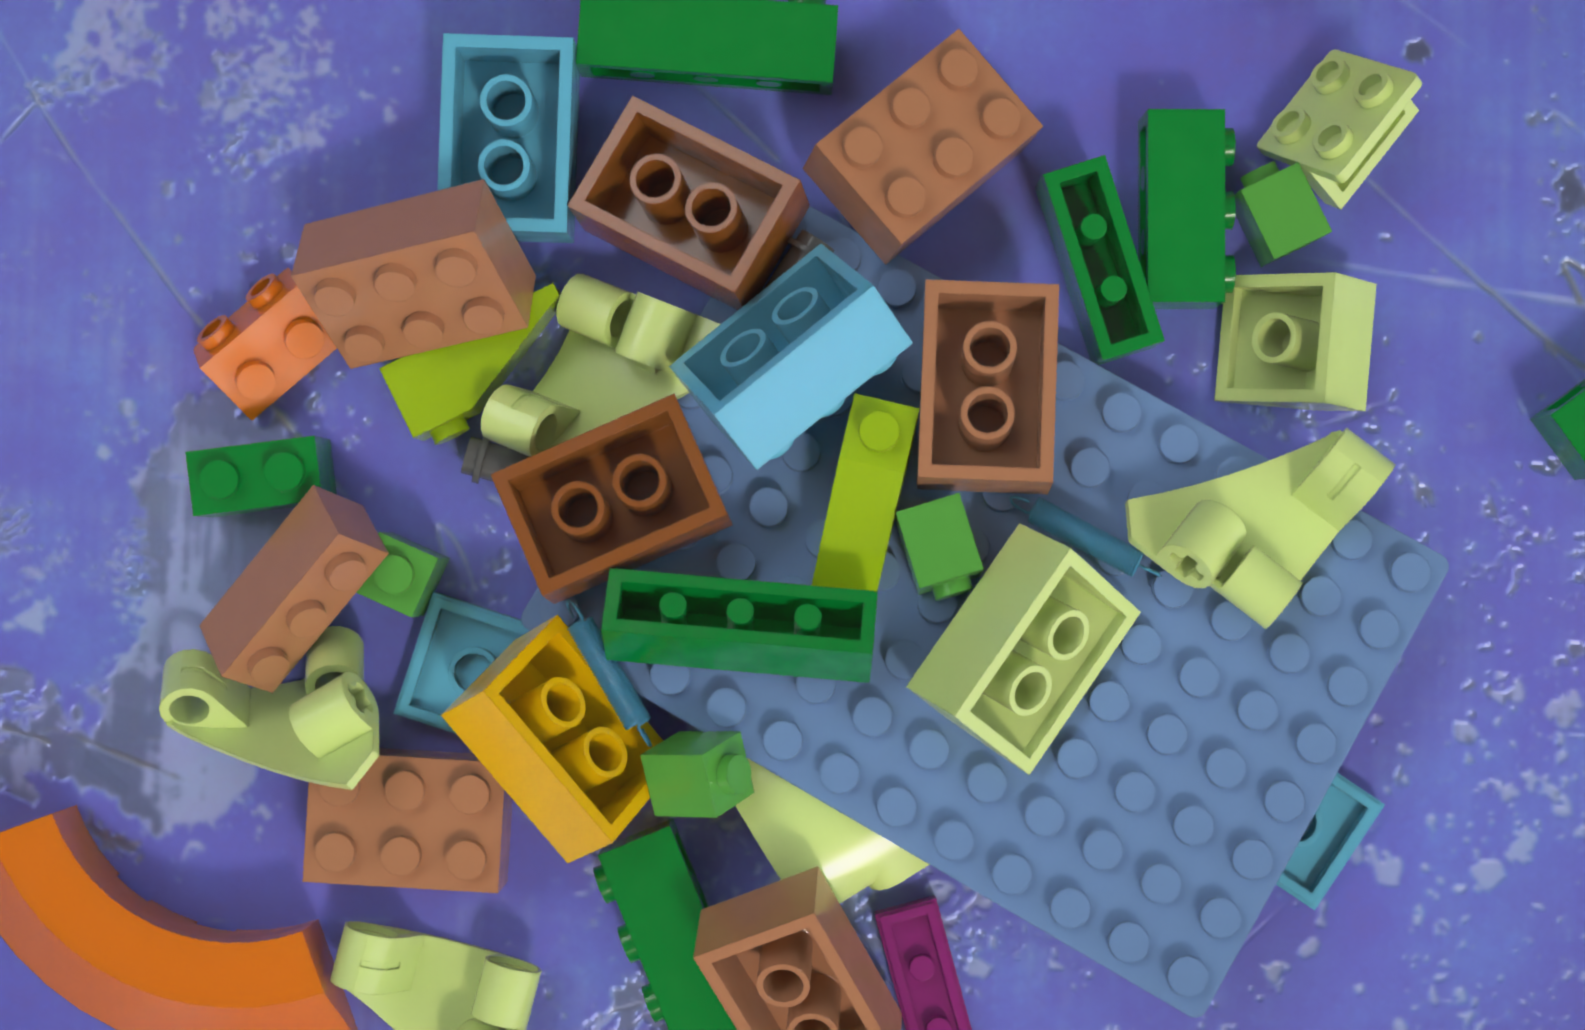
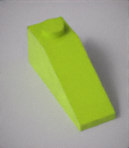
M554 283L533 293L528 328L401 357L379 368L413 438L425 441L432 437L434 444L440 445L470 430L466 420L482 412L493 392L502 386L556 315L561 291Z
M854 394L832 487L812 586L878 591L895 521V512L898 509L918 425L920 408Z

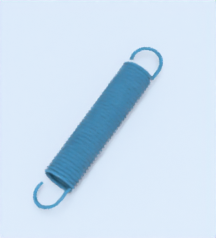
M1017 495L1009 497L1014 507L1026 514H1030L1027 520L1028 523L1045 530L1048 534L1051 533L1054 537L1057 536L1060 540L1066 541V543L1071 544L1075 548L1077 547L1081 551L1083 550L1086 554L1089 553L1092 557L1095 556V559L1098 558L1101 562L1103 561L1107 565L1115 567V569L1124 572L1127 576L1133 577L1137 568L1141 567L1158 577H1162L1160 573L1139 564L1143 556L1140 550L1123 542V540L1117 539L1114 535L1111 536L1108 532L1105 533V531L1091 525L1087 521L1079 519L1076 515L1073 516L1070 512L1067 513L1061 507L1059 508L1055 504L1047 502L1044 498L1038 497L1032 509L1027 511L1018 506L1012 499L1017 498L1026 503H1029V500Z
M567 599L566 607L571 618L574 619L575 616L570 609L569 602L581 618L567 629L574 642H576L575 645H577L581 651L580 653L586 659L585 662H587L591 668L590 670L596 676L595 679H597L600 687L604 690L603 693H606L605 696H607L610 704L614 707L613 710H615V713L619 716L618 718L624 724L625 730L637 725L642 738L651 747L652 744L644 728H640L641 725L651 718L649 713H647L648 710H646V707L642 704L643 702L637 696L638 693H636V690L632 687L633 685L629 682L630 679H627L628 676H626L623 668L619 665L620 662L606 660L603 637L600 628L596 625L597 622H595L592 616L584 620L577 605L572 600Z

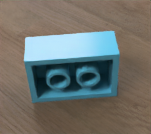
M443 33L437 191L484 179L517 241L574 243L575 216L567 206L576 192L580 72L576 65L577 45L574 38Z
M820 243L669 367L714 425L751 465L758 470L767 461L783 455L792 446L794 439L820 418L827 417L836 412L843 405L846 397L869 378L889 369L897 356L913 342L874 285Z

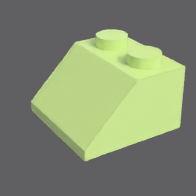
M1337 272L1236 275L1233 293H1225V303H1223L1214 401L1303 410L1366 411L1377 284Z

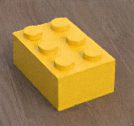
M557 614L515 639L441 716L567 863H570L612 844L650 799L640 755L663 740L648 722L641 725L640 728H644L652 744L651 747L642 738L637 725L625 730L624 724H622L618 718L619 716L613 710L614 707H612L609 699L605 696L606 693H603L604 690H602L599 682L595 679L596 676H594V673L590 670L591 668L585 662L586 659H584V656L580 653L581 651L575 645L576 642H574V639H572L571 634L567 630L568 626Z

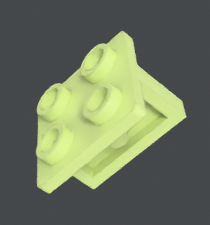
M1331 50L1316 65L1310 77L1285 109L1275 117L1270 128L1258 141L1257 148L1264 156L1293 165L1299 162L1310 187L1325 204L1341 210L1419 112V109L1411 99L1421 88L1422 81L1414 72L1340 50Z

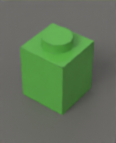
M1272 161L1240 178L1244 188L1235 194V215L1260 267L1299 250L1332 232L1299 162L1279 171L1276 162Z
M960 493L895 512V523L918 595L933 591L935 600L940 601L973 590L971 579L980 577L984 568Z
M379 532L378 534L389 554L356 593L411 618L424 616L432 594L435 592L450 558L393 532Z
M679 731L640 755L655 816L717 818L755 793L751 779V767L746 757L741 731Z

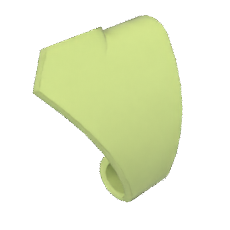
M583 273L576 274L564 286L557 304L556 317L558 324L569 329L559 353L533 391L512 385H502L493 392L484 407L481 417L482 435L493 442L531 457L669 395L675 394L678 400L689 392L669 366L716 329L720 323L638 291L637 294H634Z
M1348 428L1344 431L1331 432L1326 437L1295 451L1223 477L1172 491L1128 499L1125 503L1128 542L1182 583L1194 588L1210 586L1255 622L1267 629L1298 592L1303 584L1301 582L1302 578L1338 532L1372 498L1393 471L1396 464Z
M341 626L327 627L306 652L305 678L280 684L273 693L256 687L250 688L246 684L221 677L213 656L205 651L196 649L182 650L171 655L165 662L159 703L161 718L168 727L179 734L218 752L288 777L349 790L354 789L379 757V711L374 695L364 682V643L359 634L349 628Z
M748 759L755 793L735 806L780 880L818 866L838 902L841 904L868 886L873 890L889 889L930 865Z
M348 921L344 924L330 982L352 993L394 1030H526L542 970L527 961L456 940L396 927Z

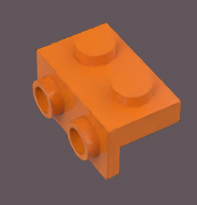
M290 268L285 269L278 276L271 273L256 282L245 297L247 302L229 318L226 315H221L208 323L197 337L198 344L193 349L199 368L251 421L337 349L293 281Z

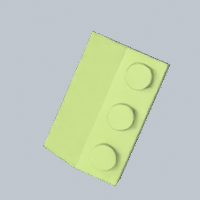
M1019 523L906 687L948 720L1030 775L1141 612L1070 547Z

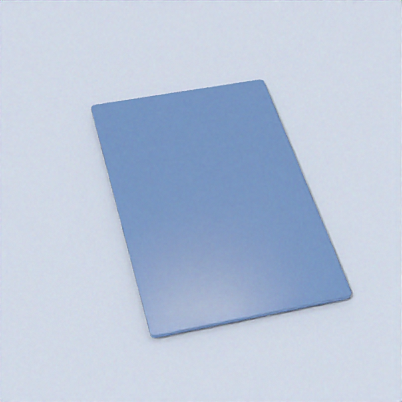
M810 206L792 237L796 239L803 229L835 250L833 253L874 285L913 343L897 356L889 369L869 378L846 397L843 405L836 412L827 417L820 418L794 439L792 446L783 455L767 461L758 470L751 465L714 425L690 393L678 399L733 525L633 570L811 585L854 394L920 408L926 279H943L900 255H897L885 265L858 232ZM789 244L785 248L779 261L777 262L768 280L763 286V289L770 280L771 276L773 275L777 267L779 266V264L781 263L782 259L784 258L788 250L790 249L791 246ZM710 297L699 316L722 324L738 310ZM1058 343L1053 484L1048 495L917 489L919 410L918 425L897 509L898 512L960 493L984 568L980 577L971 579L973 589L1020 523L1070 547L1141 612L1030 775L948 720L906 687L973 590L940 601L935 600L933 591L918 595L895 521L878 588L870 683L618 662H620L619 665H621L624 673L628 676L627 679H630L629 682L633 685L632 687H634L636 693L702 732L741 731L748 759L1190 1017L1197 1018L1204 1015L1445 578L1449 564L1443 555L1360 510L1330 542L1302 578L1301 582L1303 584L1275 621L1265 629L1210 586L1206 588L1188 586L1173 577L1145 554H1143L1139 564L1160 573L1162 577H1158L1141 567L1137 568L1133 577L1127 576V574L1118 571L1115 567L1113 568L1109 564L1101 562L1098 558L1095 559V556L1092 557L1089 553L1086 554L1083 550L1081 551L1077 547L1075 548L1071 544L1066 543V541L1060 540L1057 536L1054 537L1051 533L1048 534L1045 530L1028 523L1027 520L1030 514H1026L1014 507L1009 500L1010 496L1017 495L1029 500L1030 502L1026 503L1017 498L1012 499L1013 502L1027 511L1032 509L1038 497L1044 498L1047 502L1049 501L1053 505L1061 507L1067 513L1070 512L1073 516L1076 515L1079 519L1087 521L1091 525L1102 529L1105 533L1108 532L1111 536L1114 535L1117 539L1123 540V542L1133 547L1128 542L1125 503L1128 499L1193 486L1269 461L1264 456ZM608 581L567 598L577 605L584 620L592 616L595 622H597L596 625H598L600 631L602 628ZM538 587L524 609L521 621L523 626L531 631L557 614L568 627L581 618L569 602L570 609L575 616L574 619L571 618L566 607L567 599L553 604L542 596Z

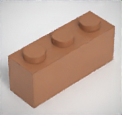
M315 485L305 494L199 625L221 677L273 693L389 553L363 505Z

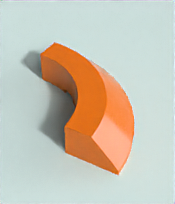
M77 805L0 832V936L14 954L47 986L81 1011L116 1030H358L344 989L330 982L334 961L319 919L295 926L275 929H237L236 931L199 925L197 924L198 921L177 914L153 900L146 901L117 877L119 872L99 850L84 824Z

